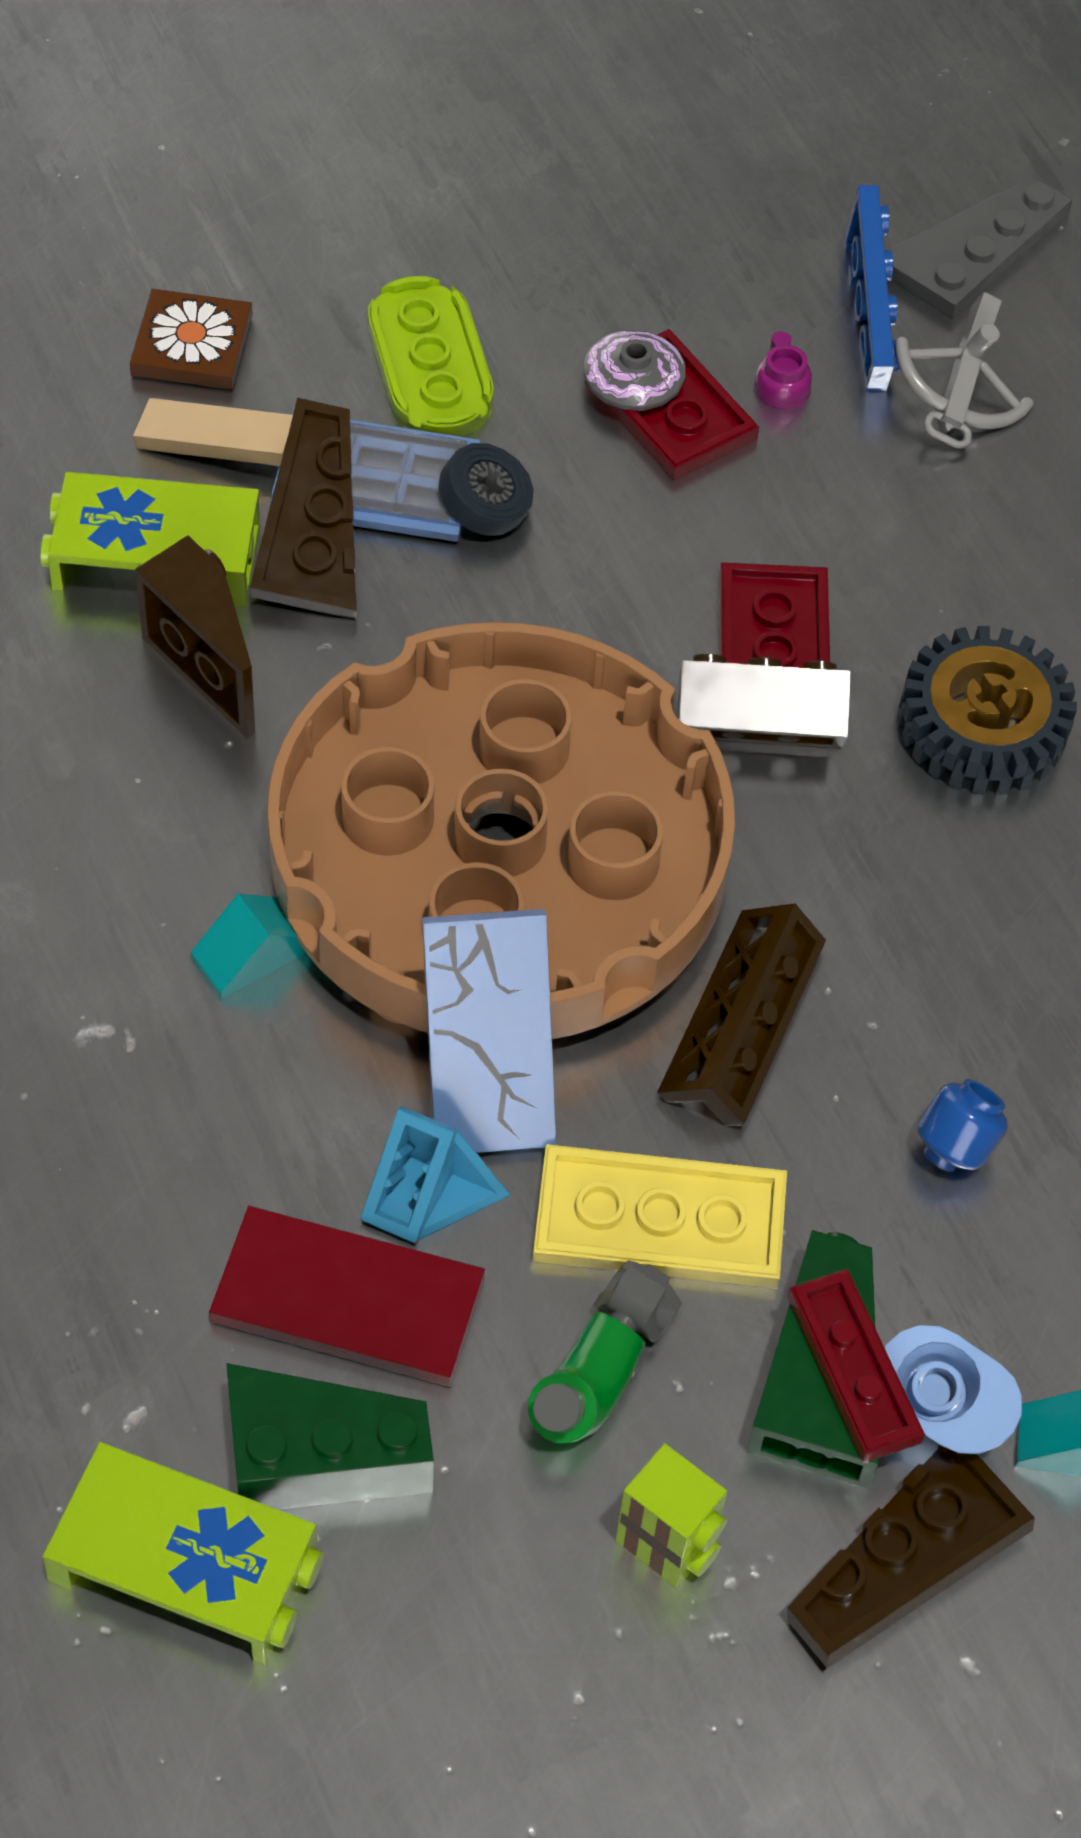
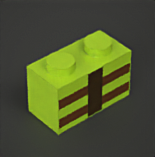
M664 1443L623 1491L616 1542L677 1589L690 1572L700 1577L720 1552L722 1545L717 1542V1539L727 1524V1519L722 1514L728 1491Z

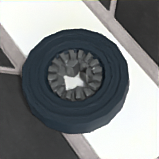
M471 443L455 451L441 470L438 486L442 503L453 519L468 530L482 535H502L515 529L526 516L533 502V485L528 472L520 461L506 450L488 443ZM480 484H483L489 488L488 497H486V492H484L483 494L481 493L482 486Z

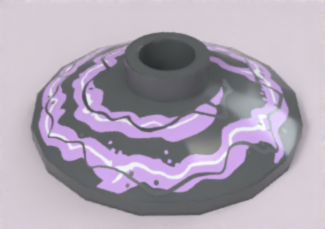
M624 330L608 334L591 346L584 358V379L590 391L604 403L622 410L645 411L663 406L678 395L685 383V361L679 350L665 338L647 331Z

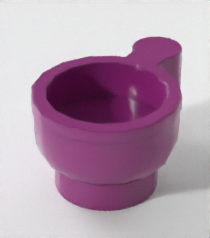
M783 331L775 332L772 335L770 350L757 369L754 390L757 397L764 404L786 410L799 407L810 397L812 373L807 363L806 354L800 348L791 345V336Z

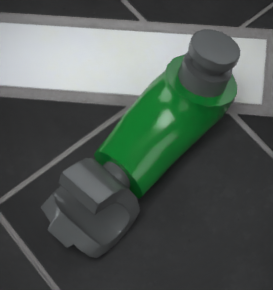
M629 1260L619 1268L594 1303V1306L605 1313L599 1311L593 1313L573 1348L559 1367L551 1375L542 1378L532 1389L528 1400V1416L533 1428L543 1438L555 1443L577 1442L595 1433L605 1422L624 1393L645 1347V1341L636 1332L655 1343L669 1326L682 1304L669 1284V1276L651 1265L644 1267L638 1262Z

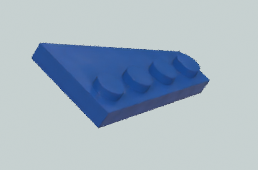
M858 185L844 236L845 251H852L848 271L850 285H856L855 319L856 322H866V325L861 326L859 336L866 392L887 391L892 373L900 371L896 355V340H892L891 326H895L897 321V299L895 295H888L887 281H891L893 275V254L891 250H884L883 236H887L889 231V209L887 205H880L878 185Z

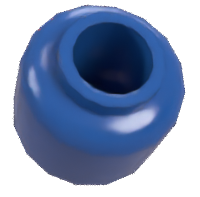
M970 1079L965 1080L962 1084L949 1083L941 1087L918 1122V1133L926 1144L924 1149L925 1156L933 1164L949 1172H953L956 1167L968 1170L981 1168L1008 1130V1121L1003 1113L1005 1109L1003 1100L988 1087Z

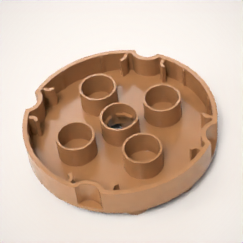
M505 622L459 624L405 637L404 649L394 660L378 666H367L354 662L333 677L312 697L300 712L283 740L273 767L267 810L271 874L279 905L288 924L298 937V942L317 967L338 987L363 1005L376 1011L383 1019L396 1024H404L427 1033L422 917L544 909L547 915L552 1039L575 1035L602 1026L641 1006L675 980L693 960L706 941L716 921L726 891L735 831L734 797L730 776L722 753L710 730L692 728L677 718L673 711L674 687L653 670L631 656L599 641L551 627ZM493 813L517 816L532 827V831L513 840H493L475 832L484 824L488 815Z

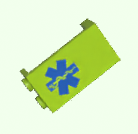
M65 472L61 493H53L51 497L50 524L54 525L52 535L44 534L41 544V565L50 569L52 590L64 589L69 564L135 570L143 563L189 535L203 550H212L222 561L226 570V579L234 606H247L260 530L259 489Z
M99 1442L42 1558L49 1582L72 1590L80 1575L249 1641L252 1645L253 1661L266 1666L274 1646L284 1648L289 1641L298 1615V1610L293 1609L292 1605L301 1587L311 1589L323 1562L324 1552L318 1550L317 1524Z

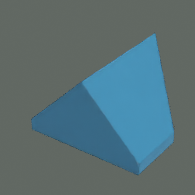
M401 1106L396 1113L360 1220L416 1243L510 1196V1193L457 1129Z

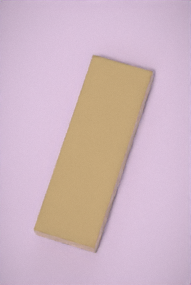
M149 398L133 438L137 449L280 466L293 415Z

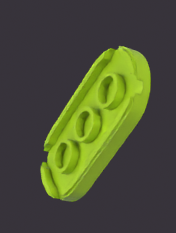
M407 276L386 284L381 288V294L375 300L372 299L369 304L368 330L394 416L408 429L460 437L472 433L481 427L491 414L494 385L467 300L453 286L449 290L444 286H440V280L428 276Z

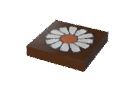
M152 288L130 360L131 376L233 390L253 316L252 302Z

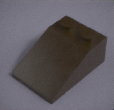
M187 535L135 569L142 638L247 739L255 734L252 665L226 579V570L220 558L212 550H203Z

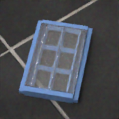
M350 420L353 526L458 542L463 525L453 519L442 503L438 490L440 473L455 451L471 443H481V440ZM278 469L277 476H276L275 483H274V487H273V490H272L271 501H272V497H273V493H274V489H275V485H276V481H277L279 469Z

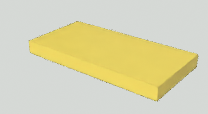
M546 1144L533 1262L618 1271L629 1260L638 1262L644 1267L651 1265L669 1277L778 1289L781 1270L787 1170Z

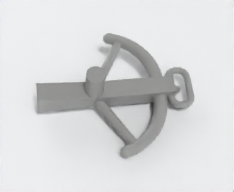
M983 292L971 306L959 347L909 349L906 337H899L896 340L897 360L905 380L923 402L936 410L927 414L924 420L926 432L933 438L958 449L967 447L971 442L972 434L968 426L982 429L1006 427L1023 418L1033 406V400L1030 397H1024L1019 402L983 359L986 351L999 338L1000 333L994 323L1002 300L986 292ZM956 358L944 397L924 382L911 359ZM979 370L1012 408L1011 410L999 414H982L968 409ZM933 419L938 420L940 432L932 427ZM953 428H957L963 432L964 438L962 441H958L945 434Z

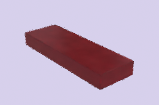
M848 1269L789 1287L787 1296L862 1463L922 1444L925 1433Z

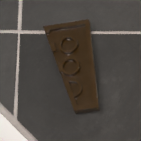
M297 397L250 585V597L356 620L350 409Z
M938 1444V1449L923 1465L919 1463L903 1480L901 1490L883 1509L878 1507L863 1524L862 1532L846 1550L840 1549L787 1607V1620L823 1664L829 1668L1032 1532L1035 1517L977 1454L957 1453Z

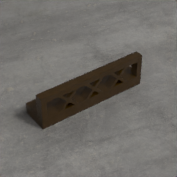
M796 903L741 911L657 1091L666 1103L704 1101L725 1126L745 1124L826 942L823 935ZM767 928L761 937L749 945L756 929ZM748 969L744 979L728 990L731 982ZM727 1015L723 1025L707 1036L711 1026ZM705 1062L698 1080L686 1081L689 1073Z

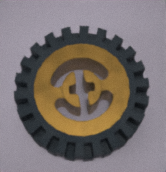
M977 626L974 640H971L966 627L954 630L951 642L943 633L934 638L932 649L925 645L919 651L917 660L912 661L906 677L899 704L898 725L899 727H904L901 737L905 746L915 744L912 757L918 764H921L930 757L932 758L928 769L930 775L938 779L945 769L952 771L948 785L960 789L964 777L974 779L972 793L984 794L988 781H994L997 795L1008 793L1012 780H1014L1020 791L1031 786L1034 776L1041 781L1049 774L1051 765L1056 767L1065 750L1074 724L1077 702H1074L1073 698L1076 691L1073 682L1065 683L1068 671L1062 663L1050 668L1054 658V654L1045 647L1036 656L1032 654L1036 640L1025 635L1019 646L1010 643L1013 630L1001 628L998 640L990 639V626ZM966 692L963 701H955L953 699L955 696ZM1010 718L1021 720L1020 723L1008 727Z

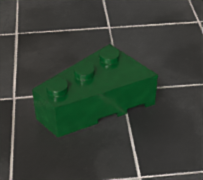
M226 1363L238 1495L275 1509H286L433 1492L434 1458L426 1401Z

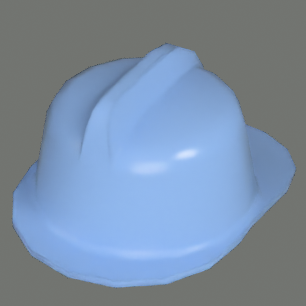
M918 1325L901 1331L886 1344L885 1350L927 1437L957 1453L981 1454L999 1447L1014 1434L1022 1416V1395L1015 1378L999 1362L959 1335L940 1326Z

